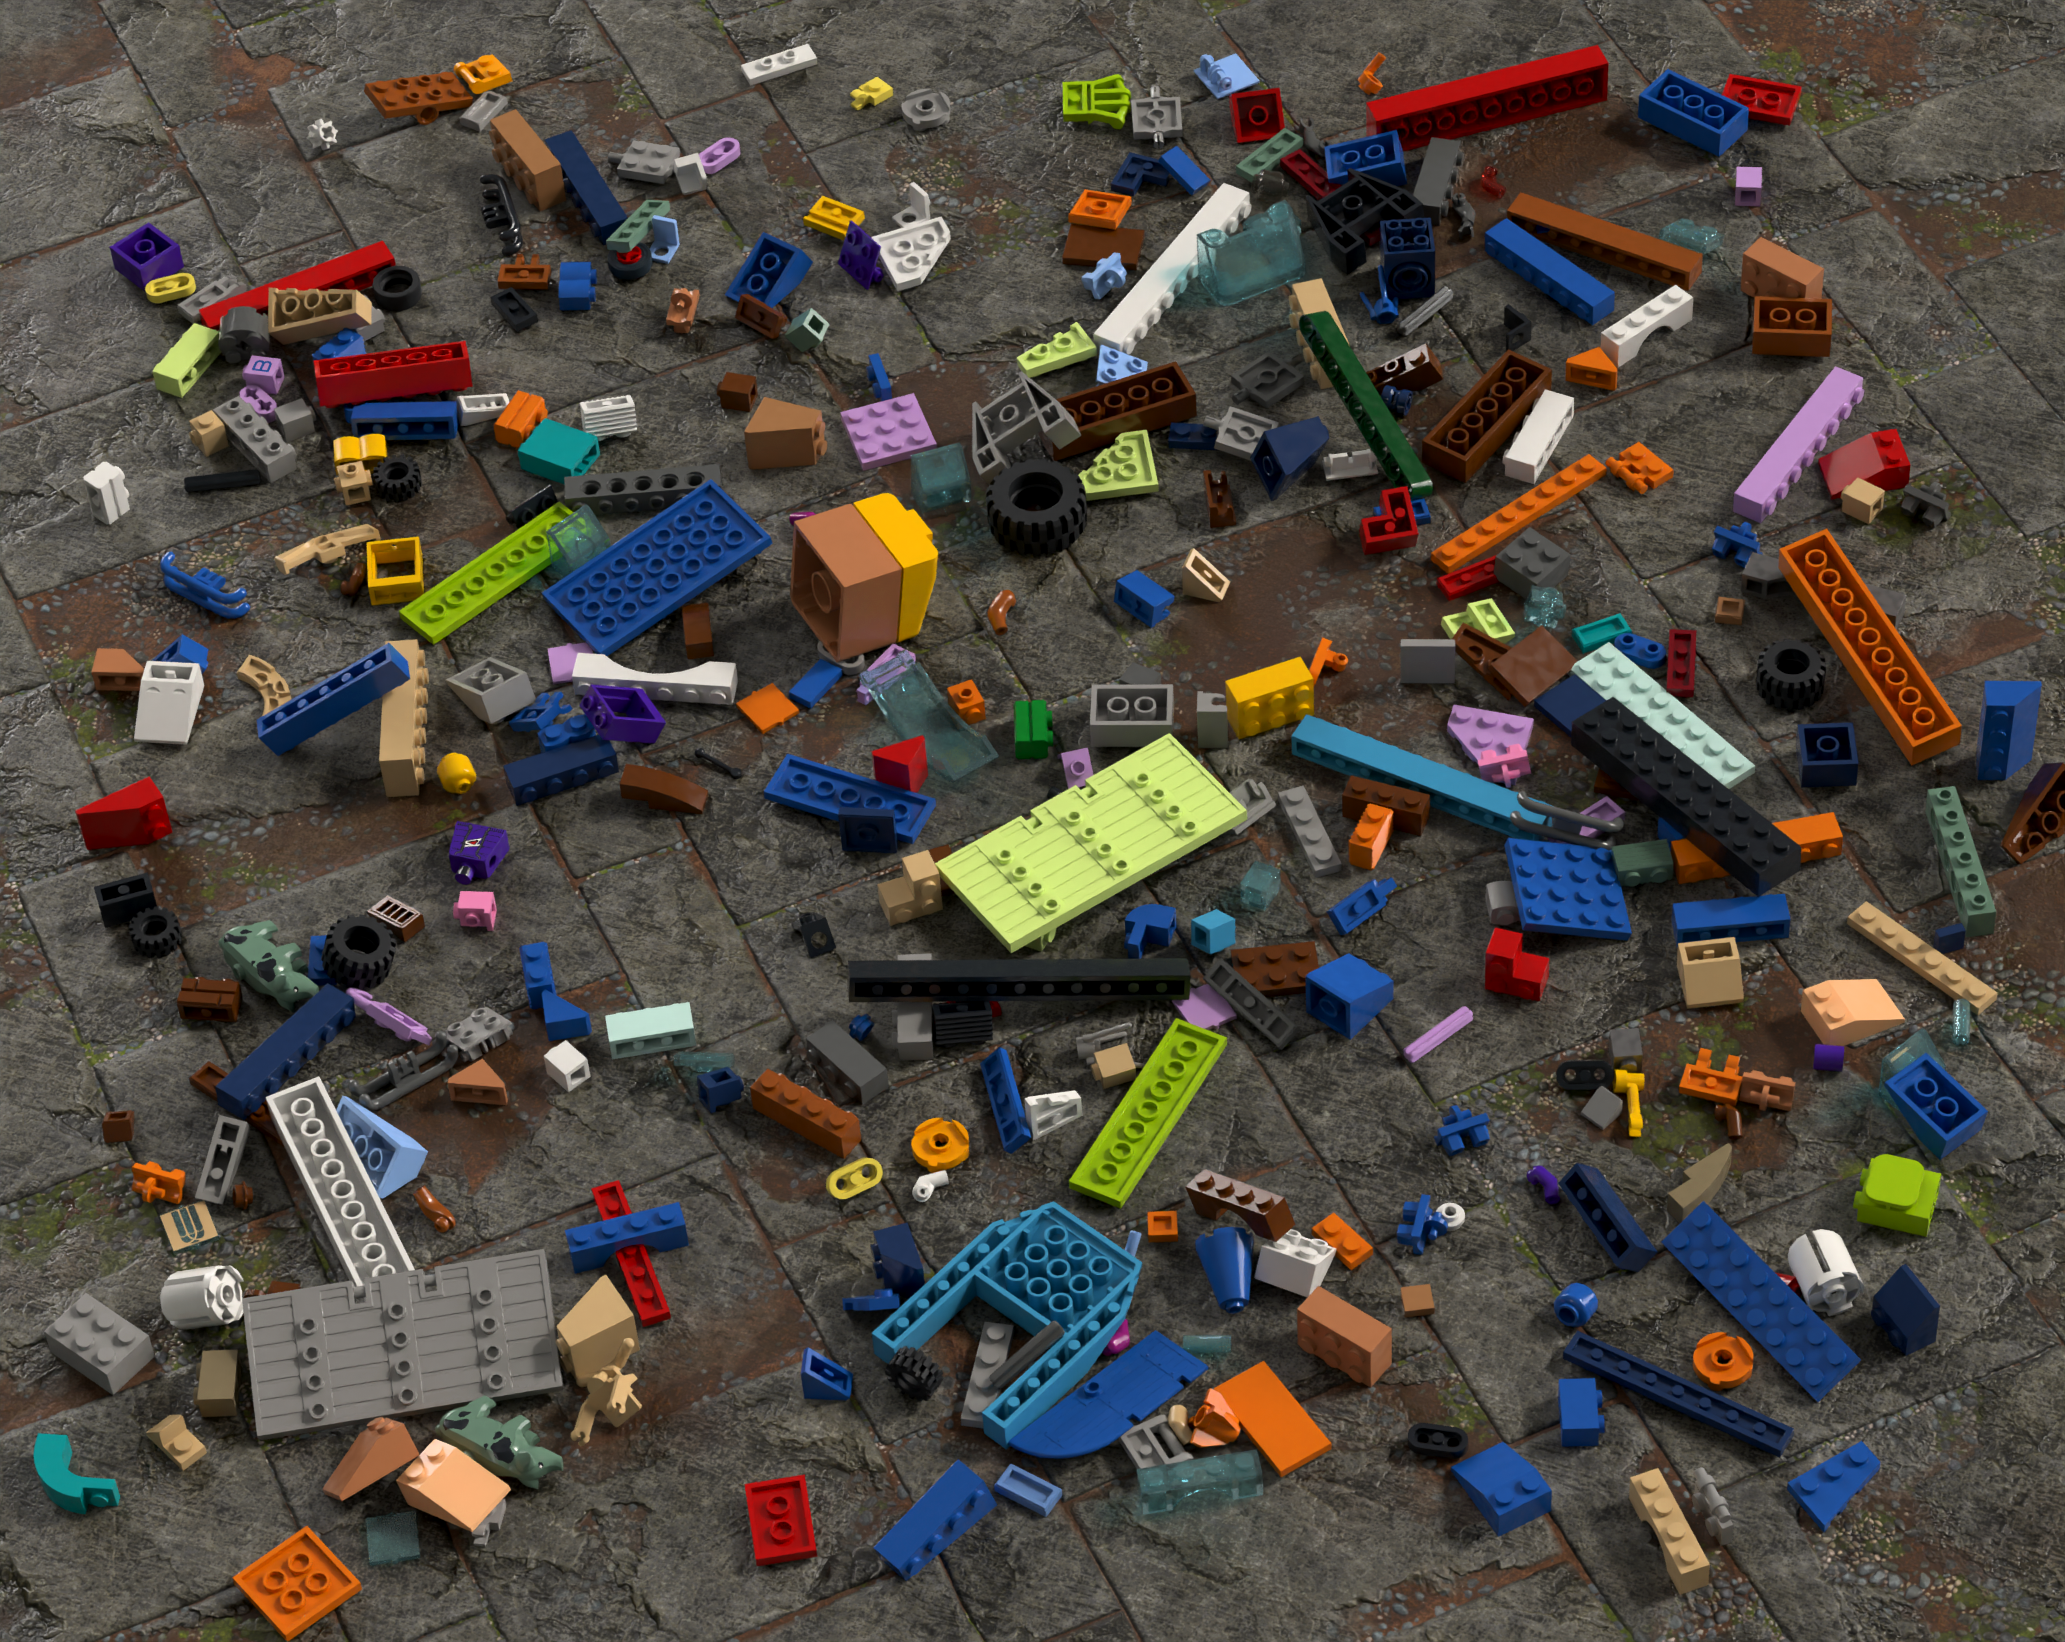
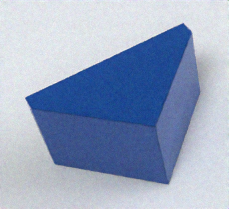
M546 989L542 992L549 1041L585 1036L592 1032L589 1013Z
M809 1347L804 1349L801 1368L804 1399L845 1401L850 1399L853 1373Z

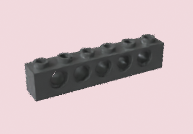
M720 464L564 477L566 507L578 516L667 509L710 479L722 489Z

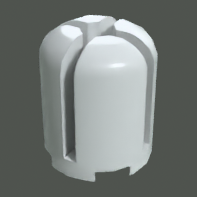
M1819 1229L1812 1231L1818 1245L1819 1255L1827 1271L1823 1273L1806 1234L1797 1238L1789 1248L1788 1262L1797 1279L1807 1306L1812 1311L1827 1312L1828 1316L1841 1314L1853 1307L1852 1301L1859 1295L1860 1291L1864 1294V1284L1842 1238L1830 1230Z
M230 1265L177 1271L167 1278L161 1290L162 1312L173 1326L186 1330L224 1325L237 1321L244 1313L242 1290L239 1283L244 1282L238 1270Z

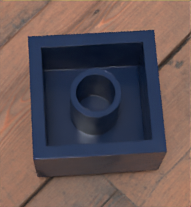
M1853 722L1798 724L1796 753L1801 788L1856 786L1859 763Z

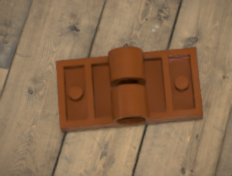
M452 72L377 81L365 84L364 88L365 94L385 119L413 115L422 125L434 122L439 115V111L470 107L473 102L471 95Z

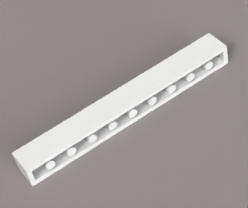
M1226 183L1220 186L1093 334L1094 344L1097 347L1098 354L1101 344L1128 355L1132 353L1134 346L1140 339L1146 336L1150 327L1159 321L1162 313L1167 308L1172 306L1174 299L1179 293L1184 292L1187 284L1198 275L1203 265L1211 260L1214 252L1223 246L1226 238L1236 231L1238 224L1243 218L1248 217L1251 211L1249 192Z

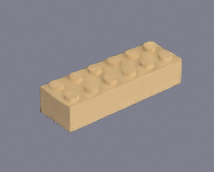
M417 639L385 641V645L390 643L408 661L410 680L384 694L382 697L379 763L386 796L419 795L420 784H424V769L421 768V764H425L424 747L421 748V745L426 744L425 727L422 728V724H427L426 708H423V704H428L427 688H424V684H429L428 668H423L425 666L424 650H419Z

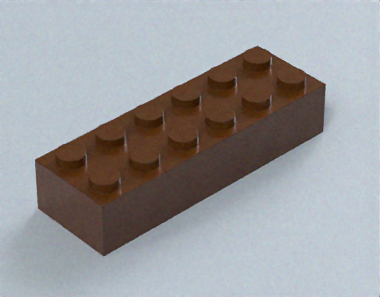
M1508 349L1422 440V463L1466 483L1521 425L1526 415L1532 413L1535 400L1537 398L1540 399L1545 389L1551 391L1552 369Z
M1175 361L1056 399L1074 418L1081 436L1060 450L1043 430L1038 433V436L1052 460L1058 461L1114 443L1121 433L1147 430L1149 432L1171 425V423L1196 417V393Z

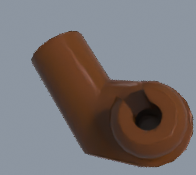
M1728 1103L1716 1105L1714 1108L1715 1119L1717 1121L1725 1120L1727 1123L1728 1139L1738 1140L1743 1138L1740 1112Z

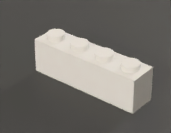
M1545 389L1540 399L1537 398L1535 400L1530 416L1526 415L1522 430L1516 432L1512 447L1506 449L1503 455L1502 463L1505 464V476L1535 484L1574 416L1573 397Z

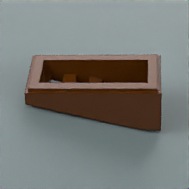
M388 895L367 911L370 917L376 918L378 923L383 922L386 924V929L391 930L403 942L408 941L425 927L424 918L420 912Z

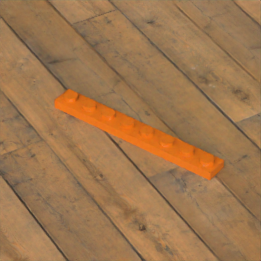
M1590 454L1584 456L1431 552V560L1447 574L1455 571L1606 475V467Z

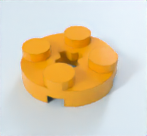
M932 1118L921 1123L914 1131L915 1136L911 1142L913 1156L919 1164L927 1167L931 1173L953 1168L969 1156L968 1132L958 1121L952 1120L951 1123L943 1121V1118ZM936 1141L941 1143L947 1142L943 1147H936L935 1144Z

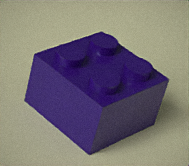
M149 222L110 247L115 270L144 292H146L145 287L150 281L173 275L184 267L179 245Z

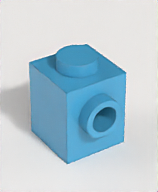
M1215 909L1192 919L1191 945L1208 954H1212L1235 944V918Z

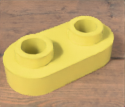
M179 273L150 281L145 287L147 299L153 303H163L187 297L196 290L194 277L189 273Z
M860 1158L833 1171L826 1180L827 1191L834 1198H850L878 1184L883 1175L882 1166L873 1158ZM867 1166L869 1168V1175L863 1177L862 1169ZM839 1179L844 1181L842 1189L836 1187V1182Z

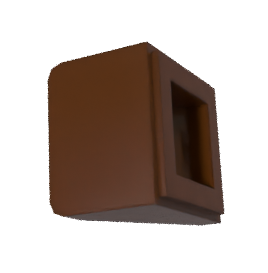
M134 1111L107 1112L102 1122L105 1142L132 1140L134 1133Z

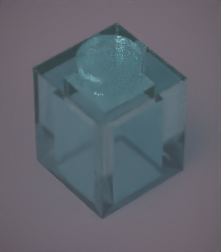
M1255 861L1240 883L1241 902L1266 911L1281 888L1280 869Z

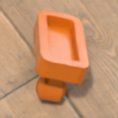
M1323 637L1309 668V672L1314 680V686L1323 664L1332 667L1335 671L1341 672L1348 663L1346 655L1337 654L1329 650L1332 641Z

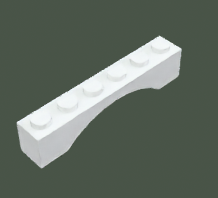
M589 653L577 654L572 674L576 695H585L590 684L641 688L649 699L691 703L733 705L738 684L736 663L709 661L698 667L681 672L652 674L625 668L613 662L604 654Z

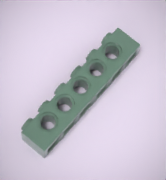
M1956 787L1928 789L1925 809L1926 816L1960 921L1966 930L1965 936L1994 934L1996 909Z

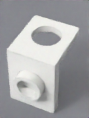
M914 182L909 184L911 206L892 216V220L901 228L930 219V199L928 194ZM911 215L914 216L916 220L911 223H906L902 221V218Z

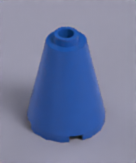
M1241 1227L1214 1229V1235L1205 1238L1204 1233L1195 1241L1196 1252L1219 1307L1226 1310L1227 1313H1239L1249 1304L1254 1251L1253 1233L1250 1232L1248 1235L1246 1234V1229Z

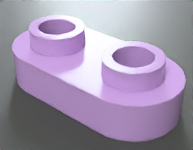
M723 138L701 152L699 157L705 173L713 174L737 159L740 155V145L734 138Z

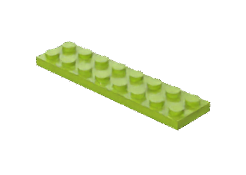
M557 502L399 610L400 619L434 645L594 535L593 527L561 502Z
M1176 1018L1069 1180V1188L1121 1209L1227 1046V1037Z

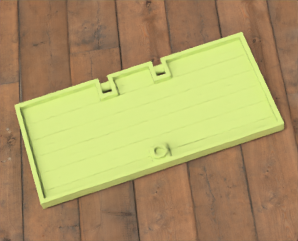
M1168 733L1085 780L1086 787L1080 790L1076 785L1030 810V819L1025 820L1022 816H1019L938 861L935 865L943 881L1009 952L1013 953L1248 820L1247 810Z

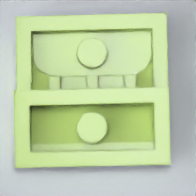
M1492 598L1468 603L1466 612L1444 616L1441 621V626L1450 639L1453 638L1462 623L1504 644L1515 637V632Z

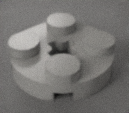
M919 89L908 94L906 101L902 103V116L908 124L912 125L915 131H924L926 128L944 125L950 120V100L943 92L939 91V94L932 93V89Z

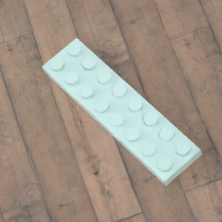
M1610 642L1576 662L1568 674L1570 677L1574 674L1577 675L1605 700L1612 697L1616 698L1728 789L1755 773V765L1674 696L1666 692L1661 685Z

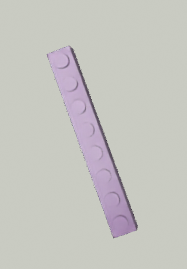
M1836 366L1735 491L1733 512L1759 523L1767 515H1771L1774 512L1777 502L1780 498L1784 499L1786 497L1789 487L1793 482L1796 483L1799 480L1803 469L1811 465L1814 455L1818 450H1823L1829 436L1834 435L1841 421L1849 417L1852 407L1856 403L1859 404L1864 396V389H1862L1863 377Z

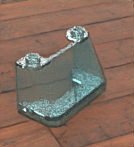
M1286 200L1269 207L1268 218L1270 222L1229 238L1223 231L1218 229H1210L1197 234L1198 279L1219 304L1225 306L1234 305L1299 279L1306 273V261L1293 209Z

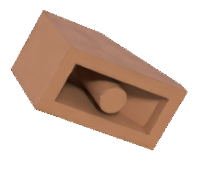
M97 648L92 668L96 690L140 691L144 668L124 649Z

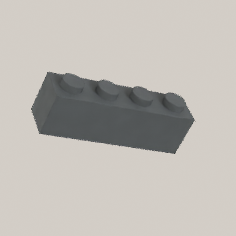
M1431 137L1413 196L1423 203L1424 218H1431L1432 225L1440 226L1442 217L1447 216L1449 208L1448 199L1452 200L1454 193L1453 183H1457L1459 177L1458 166L1462 167L1464 161V152L1460 151L1461 141Z

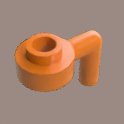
M1378 52L1358 78L1360 82L1359 88L1368 95L1371 93L1377 94L1383 87L1382 83L1373 76L1386 59L1380 52Z

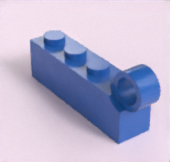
M366 401L360 405L344 403L345 420L352 425L353 437L360 438L368 434L385 435V440L456 438L459 426L456 401L369 403Z

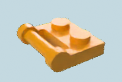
M493 54L481 56L478 60L468 64L459 62L454 66V73L459 78H463L469 84L470 90L475 94H480L512 82L511 73Z

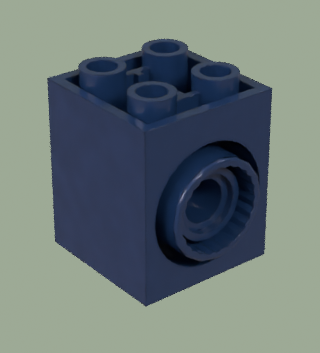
M1431 218L1380 221V265L1383 266L1387 298L1389 300H1393L1394 297L1399 299L1427 298L1435 294V245Z

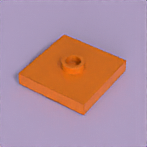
M1085 189L1070 211L1068 221L1070 223L1116 230L1132 204L1131 197Z

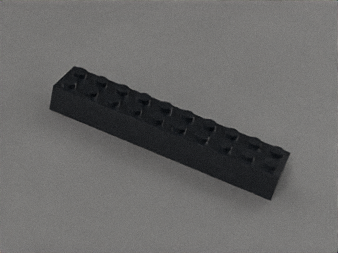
M1616 698L1608 699L1572 721L1571 745L1660 818L1664 819L1757 897L1800 871L1801 846Z

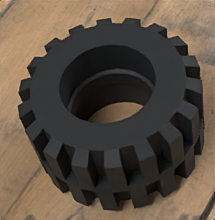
M1784 639L1783 642L1777 640L1773 642V646L1767 645L1764 651H1761L1757 663L1756 689L1759 691V696L1766 698L1765 702L1767 704H1774L1775 708L1778 709L1782 707L1787 708L1786 710L1792 711L1793 708L1802 710L1804 706L1810 707L1814 705V701H1818L1824 692L1825 657L1823 654H1820V650L1817 647L1812 648L1811 643H1802L1799 639H1795V641Z
M354 914L348 915L347 919L341 917L337 920V923H333L330 926L321 961H323V969L328 970L327 975L329 978L336 979L335 983L339 985L343 983L346 985V988L357 987L360 990H364L366 986L371 989L375 987L376 983L380 985L388 977L396 950V940L393 938L392 931L386 930L387 925L383 922H376L377 919L374 917L369 919L365 918L366 915L361 914L359 917H355ZM351 950H359L366 954H358Z

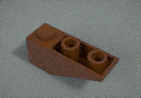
M1426 343L1366 372L1379 395L1382 394L1386 385L1393 386L1399 391L1403 389L1419 391L1444 379L1440 361Z

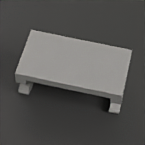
M1198 691V748H1228L1227 706L1212 704L1214 701H1225V696L1222 694Z
M1248 778L1229 792L1247 810L1248 820L1223 834L1238 835L1276 806L1275 801L1272 800L1262 782L1256 785L1253 779Z

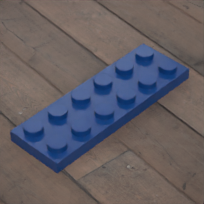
M790 754L786 755L764 790V798L838 822L839 807L894 810L897 840L914 844L936 807L935 798Z

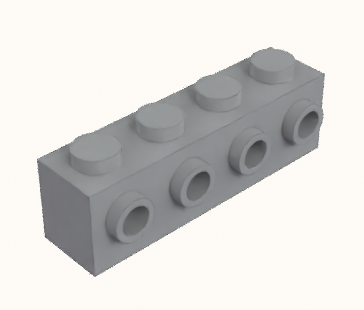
M237 396L213 409V412L224 424L227 439L270 483L297 469L295 462L297 454L292 445L286 444L277 430L273 431L263 416L259 417L249 402L246 403L240 396Z

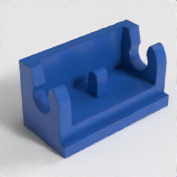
M1135 570L1116 581L1114 602L1152 628L1170 614V611L1163 609L1174 602L1175 596L1138 570Z

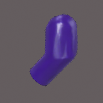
M1533 1166V1169L1528 1170L1526 1174L1528 1181L1533 1185L1540 1182L1544 1186L1545 1201L1549 1204L1559 1202L1560 1195L1557 1178L1543 1166Z

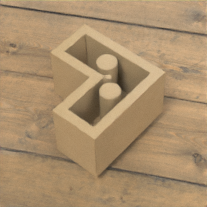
M928 850L902 858L903 877L877 884L879 903L890 926L943 910L940 875Z

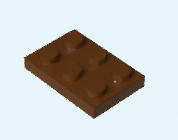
M1315 941L1231 950L1232 968L1265 997L1306 993V975L1319 968Z

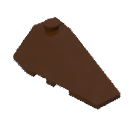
M2063 762L2042 765L2029 783L2000 846L2017 864H2022L2045 848V845L2054 838H2059L2065 834V764Z

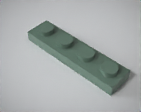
M646 200L606 240L607 250H617L619 253L630 252L652 230V217L654 215L664 217L670 211L669 201Z

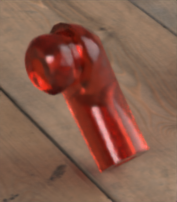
M1486 166L1484 172L1481 173V186L1487 192L1502 198L1506 193V187L1497 183V178L1495 177L1498 173L1497 169L1492 166Z

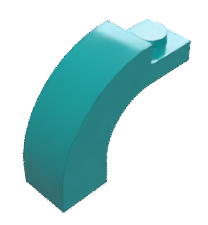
M38 1433L34 1447V1463L44 1492L55 1504L65 1510L79 1514H86L88 1504L98 1507L118 1506L120 1494L115 1479L81 1477L68 1470L73 1452L67 1435Z

